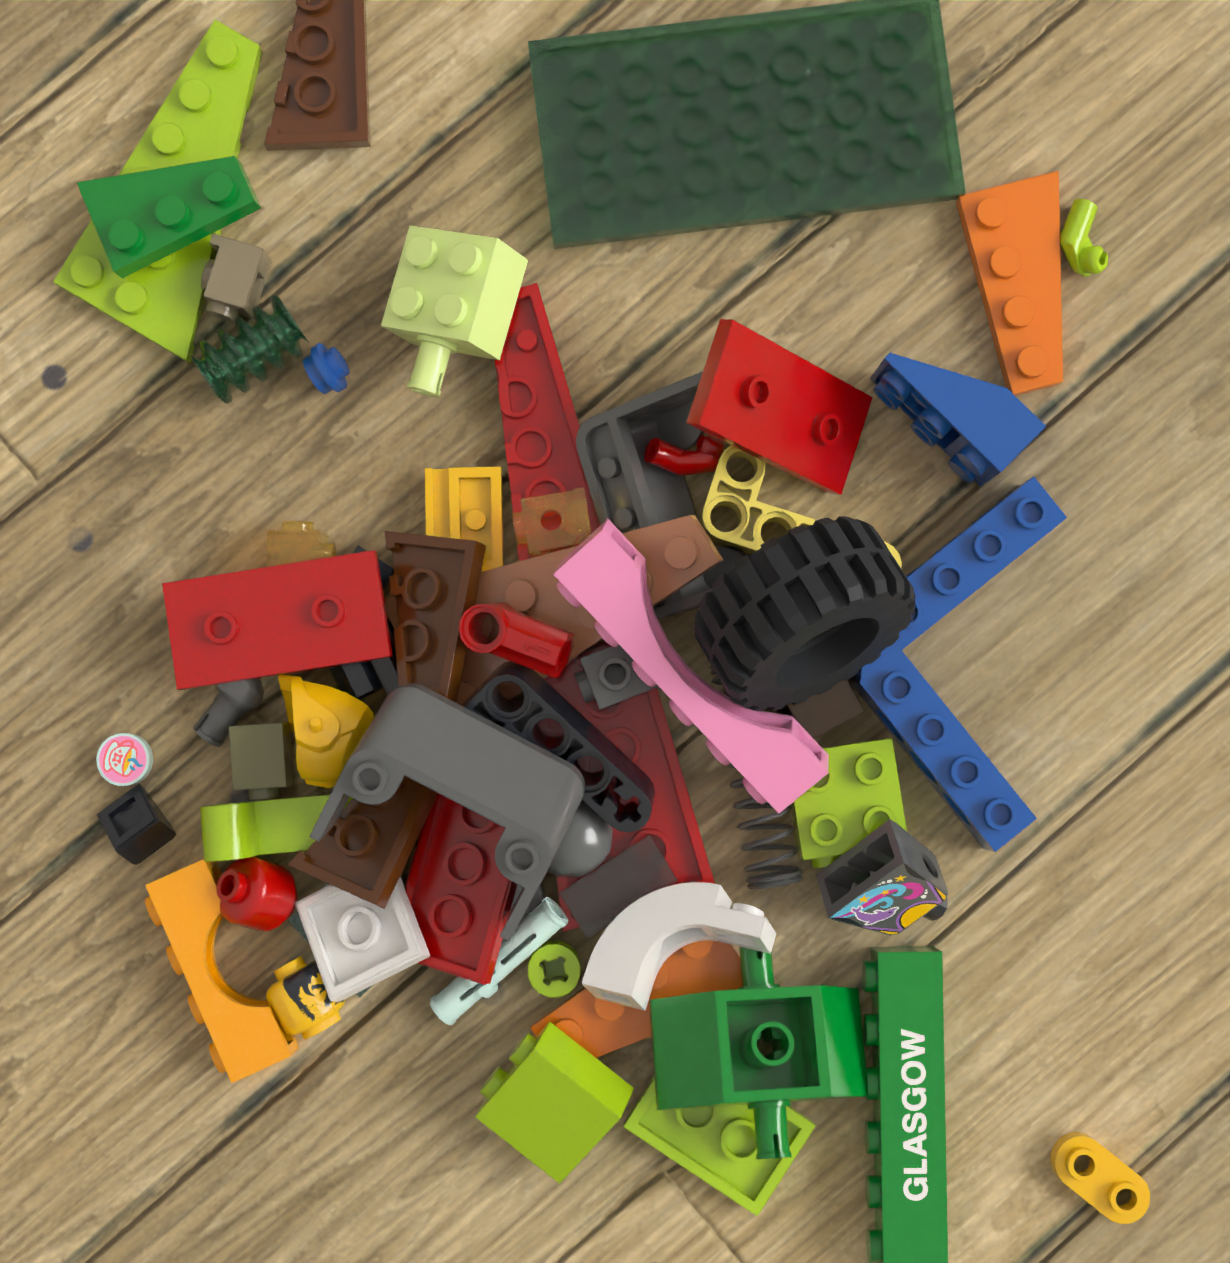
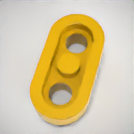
M1080 1132L1068 1133L1056 1141L1051 1150V1166L1055 1175L1070 1189L1115 1223H1133L1146 1213L1150 1203V1191L1146 1182L1091 1136ZM1080 1155H1088L1090 1159L1088 1168L1081 1172L1075 1171V1159ZM1122 1189H1130V1201L1125 1205H1117V1193Z

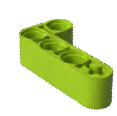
M330 794L200 807L204 862L234 860L257 855L297 852L300 850L307 851L316 841L309 836ZM349 797L345 807L353 799L352 797Z

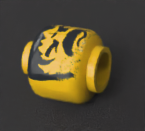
M299 956L273 971L278 981L268 988L266 999L286 1034L297 1035L301 1033L303 1039L306 1040L342 1019L338 1011L344 1006L345 999L340 1002L330 1001L316 960L306 964L303 957Z

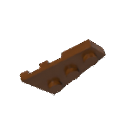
M385 531L386 549L392 551L394 576L389 577L390 595L396 598L398 626L394 630L399 686L407 683L420 684L456 703L467 647L460 638L459 622L463 613L475 605L486 545L473 540Z

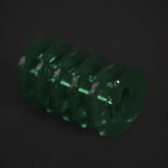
M276 294L270 296L273 309L272 314H268L257 305L254 306L252 310L255 325L251 326L241 317H237L234 319L238 333L236 337L220 328L217 330L220 343L219 348L216 349L203 339L199 342L203 358L198 360L191 355L207 383L217 397L226 404L231 403L233 400L230 389L231 384L244 393L250 390L247 376L249 372L259 380L265 381L268 378L265 366L266 361L277 369L282 370L285 368L282 351L286 350L299 359L303 356L300 339L303 338L309 343L280 297Z

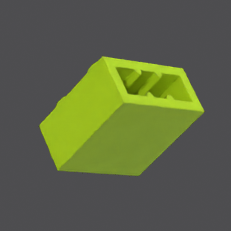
M892 738L823 748L829 755L828 774L790 804L792 823L795 828L796 847L799 849L797 852L798 858L802 860L811 859L812 868L827 867L889 819L907 831Z
M549 1022L536 1038L528 1032L521 1039L508 1058L513 1064L507 1071L498 1066L480 1090V1093L486 1099L475 1118L560 1184L619 1121L634 1087Z

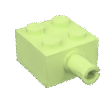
M409 226L381 323L383 328L413 345L420 346L411 379L407 385L408 389L422 395L439 398L450 354L461 353L500 360L528 263L525 257L498 238Z

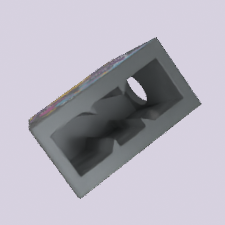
M890 819L816 874L828 918L890 936L896 935L921 917L931 921L939 919L947 909L948 890L935 855Z

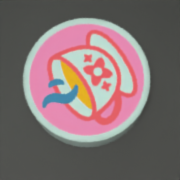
M130 733L115 734L101 744L96 758L97 767L101 776L109 783L117 786H130L143 781L148 776L153 766V753L149 744L142 737Z

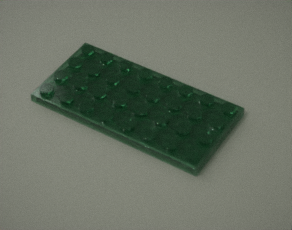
M862 0L528 41L554 249L958 200L959 197L966 194L939 0Z

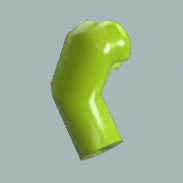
M1079 198L1075 199L1072 203L1060 235V245L1071 269L1077 274L1087 277L1091 274H1100L1105 270L1108 264V254L1103 251L1104 249L1100 245L1093 246L1088 236L1098 210L1097 205L1089 200Z

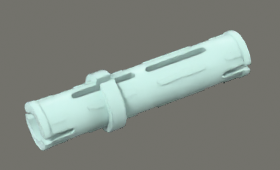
M545 897L542 903L520 921L510 941L503 938L491 984L483 985L457 977L440 993L434 995L430 999V1006L438 1018L447 1025H453L482 997L490 998L497 992V984L526 960L560 928L568 924V918L561 907L551 898Z

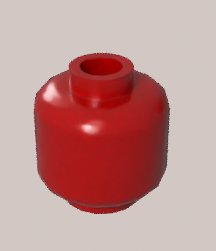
M255 856L237 859L232 862L220 876L217 883L216 891L220 899L221 915L232 924L256 931H271L282 925L291 916L296 907L297 890L291 872L280 864Z

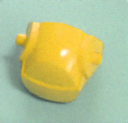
M279 675L278 679L285 701L291 732L295 733L297 743V771L301 778L305 779L306 784L325 788L335 787L347 761L374 719V714L368 705L346 692L330 686L303 681L301 677Z

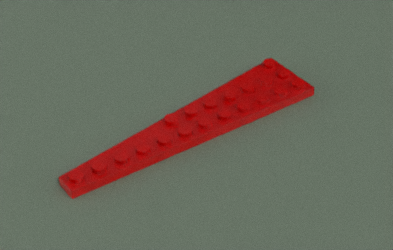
M534 283L520 288L500 360H495L519 562L578 546L600 526L576 448V437L580 428L540 290L538 284ZM605 640L567 664L562 670L560 677L553 678L549 676L545 681L651 779L654 784L655 796L650 819L644 827L638 831L628 833L613 828L610 853L595 870L578 878L557 877L560 907L568 918V924L563 927V932L615 917L639 898L666 886L690 882L715 884L658 689H653L602 710L599 709L596 700L585 703L574 674L584 670L580 661L581 658L611 647ZM546 718L538 721L539 729L545 735L557 737L564 734L563 727L554 719ZM586 755L577 759L578 765L586 772L596 773L604 769L600 760L594 756ZM613 776L611 780H612L615 784H616L617 777H616V776ZM634 795L628 800L620 798V803L623 805L631 801L638 805L639 799Z

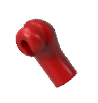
M702 436L697 441L696 451L684 450L661 439L653 438L645 449L644 459L650 464L679 476L712 473L716 471L719 459L725 450V445L719 439Z

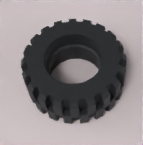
M839 516L835 521L830 518L815 520L813 525L807 527L800 525L788 530V534L778 539L773 537L761 544L759 550L750 556L746 554L734 563L735 567L728 574L723 573L713 583L714 589L711 592L705 593L701 599L700 609L696 610L694 631L697 642L730 699L736 704L753 711L762 712L765 708L773 711L782 709L787 704L792 703L796 705L805 702L808 697L817 693L821 695L833 689V686L845 679L847 681L858 674V670L866 664H871L881 656V652L886 647L892 646L899 639V632L906 629L911 622V614H914L915 593L913 586L872 525L846 516Z

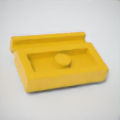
M501 466L448 469L425 468L426 535L473 540L486 545L481 572L504 566Z

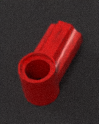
M493 602L471 606L463 613L459 622L460 638L465 646L472 651L479 653L488 652L553 678L560 677L562 670L569 661L574 646L573 632L517 612L507 603ZM488 613L493 615L499 624V634L494 641L489 640L482 629L483 620Z

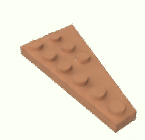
M688 515L622 533L646 559L647 585L653 607L724 561L695 515ZM577 546L481 572L475 605L493 602L507 603L517 612L573 632L574 646L567 664L604 640L594 626L597 620L582 605L577 608L563 597L556 585L559 580L553 575L559 563ZM391 596L384 598L386 616L394 629H396L398 626L396 598ZM488 613L483 620L482 629L485 636L491 641H494L499 634V624L496 618ZM467 647L456 703L462 705L497 667L510 661L488 652H474ZM535 671L544 680L549 677L548 675ZM505 681L498 684L500 693L508 700L513 701L523 694V690L514 682Z

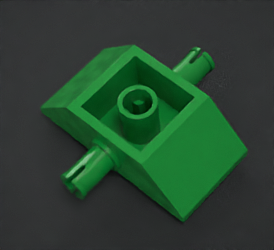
M739 946L743 987H739L738 990L709 991L649 1000L657 1110L748 1105V1109H753L757 1147L756 1160L791 1157V1151L789 1150L786 1107H790L791 1102L868 1096L858 988L826 985L780 987L779 984H774L772 952L769 954ZM761 1033L763 1042L772 1043L773 1052L765 1055V1057L757 1048V1040L761 1039Z

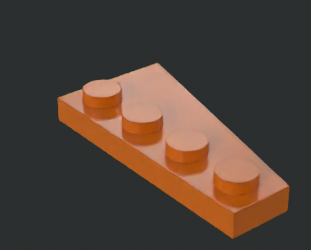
M1059 171L960 195L955 201L1005 386L1015 396L1058 386L1063 382Z
M705 940L687 944L675 951L663 963L655 978L649 1000L709 991L738 990L739 987H743L740 957L731 944L719 941ZM585 987L530 1026V1029L537 1037L544 1027L551 1022L595 1058L652 1036L649 1001L644 1011L598 999Z

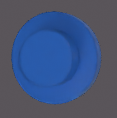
M321 343L311 347V354L303 358V365L315 387L323 394H327L332 390L341 392L346 389L347 381L345 376L350 374V370L341 353L335 347L327 349Z

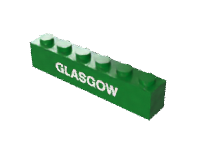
M934 946L871 947V960H863L862 963L864 992H871L872 1014H864L863 1016L865 1046H872L873 1067H866L868 1096L865 1097L866 1100H873L874 1120L865 1122L866 1153L874 1154V1175H867L865 1184L867 1207L875 1208V1229H867L866 1235L868 1262L948 1263L942 951Z

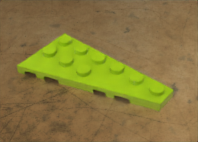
M215 19L119 175L236 156L238 159L243 123L246 112L250 109L262 57L260 46ZM91 219L53 282L70 294L191 364L195 347L193 341L198 319L202 317L205 304L203 299L205 290L201 288L202 274L208 260H215L216 251L210 244L212 234L122 279L113 272ZM222 229L214 232V234L221 235Z

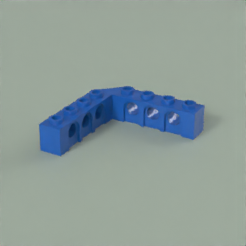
M1034 476L1020 484L906 575L915 593L914 614H911V622L906 629L899 632V639L892 646L886 647L881 652V656L873 663L866 664L859 669L858 674L853 676L852 681L854 689L983 849L993 852L999 850L1037 818L902 650L1067 518Z

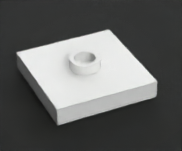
M399 877L385 909L332 885H328L295 902L330 1001L340 1002L430 957L401 877Z

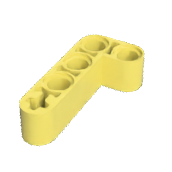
M730 445L723 451L719 459L701 513L700 524L713 543L724 547H736L744 553L751 555L761 548L760 545L764 543L761 537V527L764 524L777 522L783 525L788 533V530L800 525L805 527L813 525L815 519L756 501L765 475L766 462ZM736 457L749 460L754 468V477L746 482L735 481L727 472V462ZM720 506L730 507L738 515V527L730 532L717 530L711 523V511ZM884 542L901 568L900 554L892 545Z

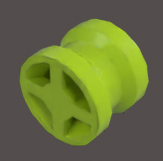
M549 940L532 953L528 964V978L532 987L539 994L547 997L564 996L576 987L580 978L581 960L577 951L570 944L561 940Z

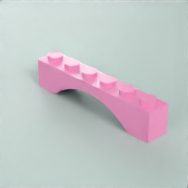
M609 519L601 524L559 563L553 575L559 580L556 585L563 597L577 608L582 605L597 620L594 626L599 635L612 647L616 648L620 645L634 660L631 663L632 667L641 680L650 687H654L657 684L671 699L669 706L677 718L686 726L690 727L695 724L708 738L706 745L712 755L725 766L731 763L744 776L742 779L744 787L758 803L763 805L768 802L779 814L828 774L829 755L793 716L746 709L733 702L729 696L710 686L687 666L668 641L655 615L647 585L646 559Z

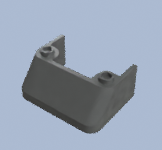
M703 371L587 419L580 426L576 437V448L600 525L609 519L621 533H626L688 515H695L698 519L685 476L676 475L646 462L644 453L648 443L653 438L661 439L681 449L688 450L696 446L698 439L704 436L705 432L686 423ZM732 546L716 548L724 561L656 605L654 611L657 619L700 608V601L705 593L711 592L714 589L713 583L723 573L728 574L735 567L734 563L746 554Z
M415 683L400 685L386 697L347 761L309 837L319 842L339 819L349 797L365 804L383 803L394 795L404 776H407L505 828L495 848V862L503 876L522 886L500 934V937L510 941L582 801L585 791L584 778L579 769L570 762L427 687Z

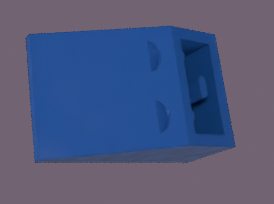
M889 353L870 377L876 384L873 391L877 397L890 409L896 410L899 407L914 422L910 427L913 432L927 445L933 447L937 444L951 458L948 461L950 468L967 483H971L974 480L979 486H982L1001 473L1046 427L1008 388L897 354Z

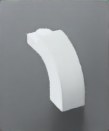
M690 882L666 886L630 904L608 925L593 949L581 984L598 999L645 1011L659 969L667 958L681 947L697 941L711 940L771 954L777 933L768 919L764 917V912L760 909L742 903H734L732 909H730L732 901L719 884Z

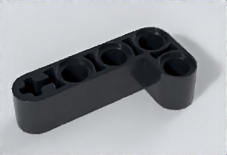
M512 661L505 662L497 667L462 703L461 706L576 766L585 782L582 800L616 830L627 833L638 831L650 819L655 796L654 784L651 779L533 669ZM505 681L516 683L523 690L524 698L517 701L508 700L500 693L498 684ZM546 718L554 719L563 727L564 734L557 737L547 736L539 729L538 721ZM586 755L594 756L600 760L604 769L596 773L586 772L578 765L577 759ZM613 776L617 777L616 784L611 780ZM634 795L639 799L638 805L633 801L626 805L620 803L621 797L628 800Z

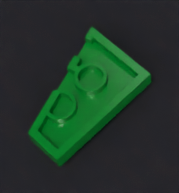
M236 156L76 182L113 272L122 279L261 209L245 169Z

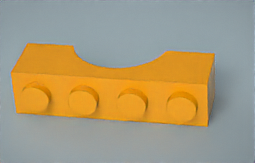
M204 859L145 885L150 895L145 898V905L153 923L157 927L163 925L171 945L166 947V952L173 970L179 976L184 974L192 992V994L188 995V1004L195 1020L200 1025L205 1023L213 1040V1043L209 1044L213 1063L221 1074L227 1072L231 1083L291 1057L299 1049L294 1035L284 1032L267 1000L254 999L239 993L221 975L215 959L214 942L218 927L223 919L220 912V899L216 891L218 880L223 873L218 861L204 862Z

